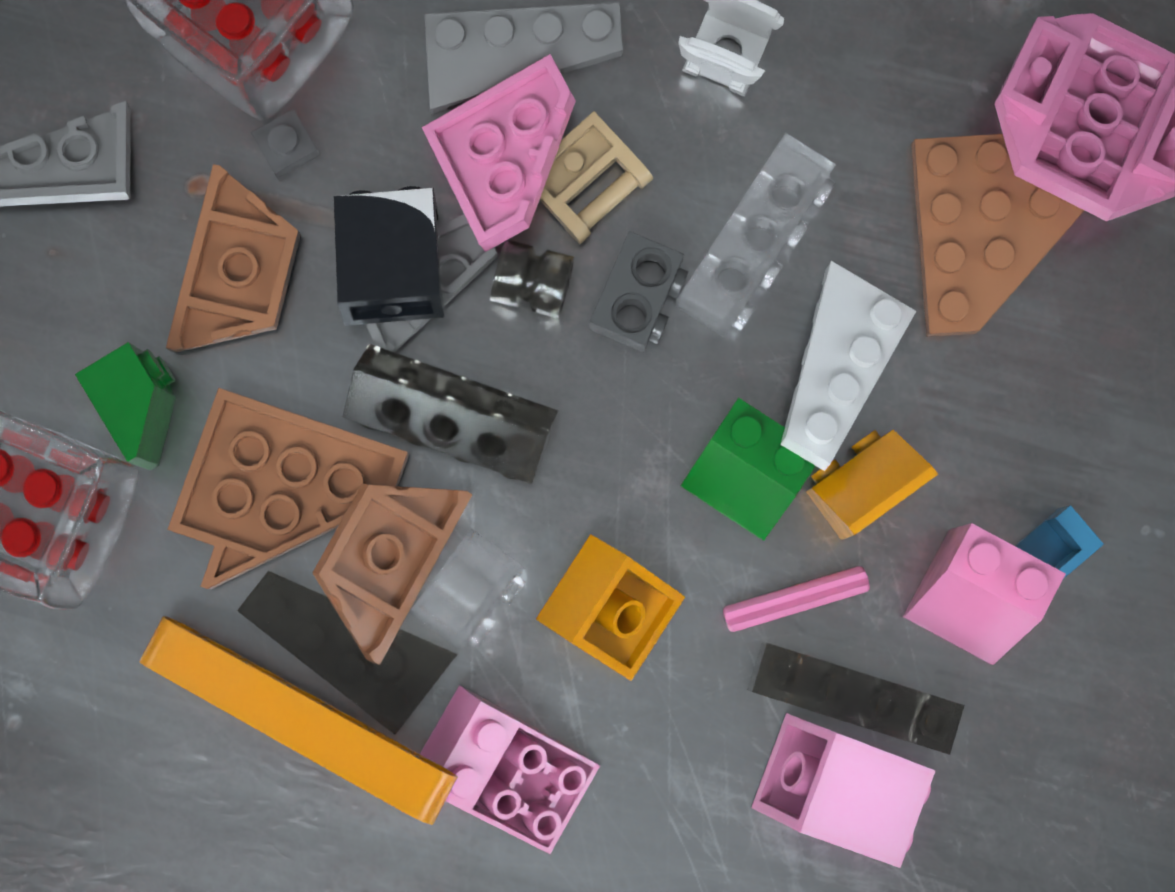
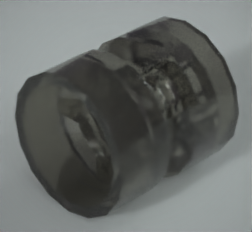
M509 239L506 240L494 275L490 301L516 308L524 302H529L532 312L559 319L568 291L575 257L550 250L538 256L534 246Z

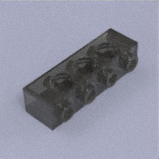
M369 344L353 369L342 417L358 422L366 428L377 429L406 439L411 444L425 446L451 455L461 462L473 463L499 472L509 479L521 480L532 484L544 458L558 410Z
M765 642L761 643L747 689L759 695L948 755L951 753L965 706Z

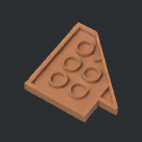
M1003 134L914 139L911 147L926 337L976 334L1085 210L1015 176Z
M218 388L167 530L214 546L200 587L205 589H213L338 528L362 484L399 485L409 453Z

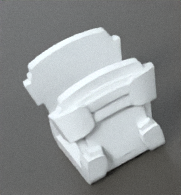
M703 0L708 2L709 8L696 38L682 36L679 38L681 56L686 59L682 71L695 77L699 74L728 86L730 91L745 97L750 84H754L765 72V70L758 67L771 36L772 29L778 30L783 26L784 17L780 16L776 9L757 0ZM725 38L733 39L741 47V56L715 45L716 42Z

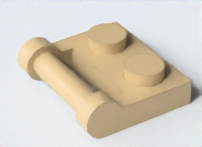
M593 111L561 140L540 201L562 224L568 234L577 243L581 244L591 235L590 229L635 188L643 189L653 180V176L636 155ZM617 162L625 172L576 215L567 204L613 163Z

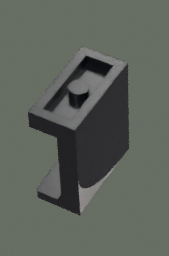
M407 186L398 191L372 193L359 190L348 195L334 196L337 303L344 325L445 317L444 300L440 284L437 232L438 208L434 188L422 189L416 186Z

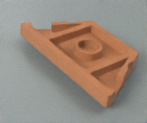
M213 164L166 344V349L169 351H186L276 330L278 327L301 234L219 165Z
M362 484L312 573L368 661L378 665L381 664L473 494L463 490Z

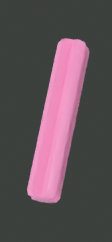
M857 566L725 606L723 608L724 619L729 631H740L868 592L870 590L869 579L864 568Z

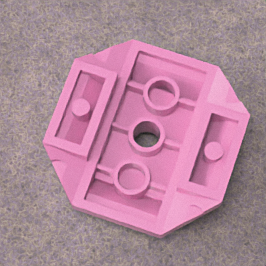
M1093 13L1074 14L1056 19L1054 16L1037 17L994 103L1014 175L1105 221L1175 197V54Z

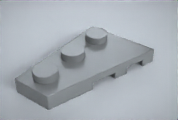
M127 101L109 106L111 111L87 120L84 116L67 121V127L42 136L34 133L1 145L0 206L130 199L131 108Z
M464 214L437 226L440 284L444 306L498 257L495 247L485 252L479 245ZM430 319L366 324V327L382 361L385 362Z

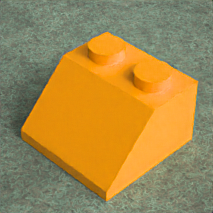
M875 429L851 447L856 453V456L840 466L837 460L834 459L825 471L820 469L811 475L816 485L806 491V493L841 540L856 535L938 475L933 466L894 429L882 437Z
M590 534L536 617V620L632 681L685 596L626 554Z

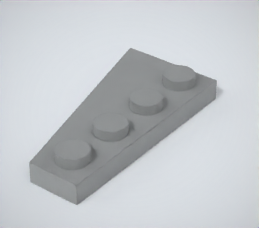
M620 2L424 14L429 109L431 115L448 110L447 107L471 100L551 54L562 74L623 55Z

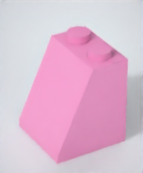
M970 523L948 530L903 618L986 663L994 665L1042 621L1066 573Z
M786 713L751 808L800 833L901 868L905 854L912 845L913 832L922 807L929 798L931 782L936 770Z

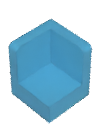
M1069 505L1058 508L1019 541L1016 547L1066 573V577L1102 547L1104 543L1074 508Z

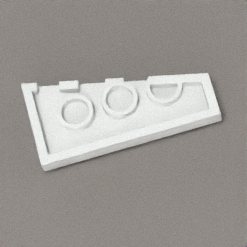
M830 261L825 269L820 299L816 305L812 320V331L801 363L803 366L800 378L794 390L781 441L782 446L824 471L834 459L916 313L914 309L833 261Z

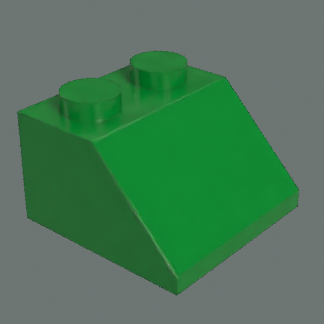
M127 342L77 372L75 376L126 461L151 471L159 466L176 402V396L169 385L175 382V378L160 356L155 358L149 349L142 351Z
M738 397L680 487L764 541L797 496L815 468V465L781 445L785 427Z

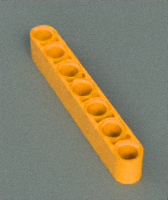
M163 616L139 660L142 665L421 822L434 825L458 778L456 774L170 617Z

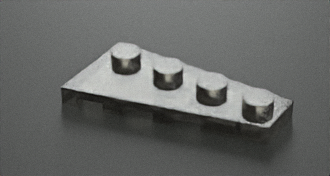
M268 571L237 610L394 735L400 731L458 656L457 653L400 628L381 664L372 663L365 658L326 595L272 571Z

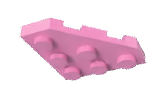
M551 54L422 127L479 245L485 252L530 227L576 100Z

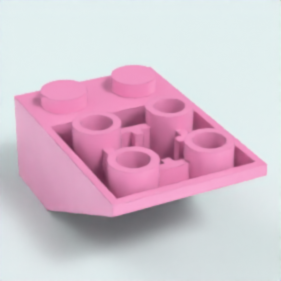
M460 685L420 753L458 776L446 802L548 854H551L600 768V765Z

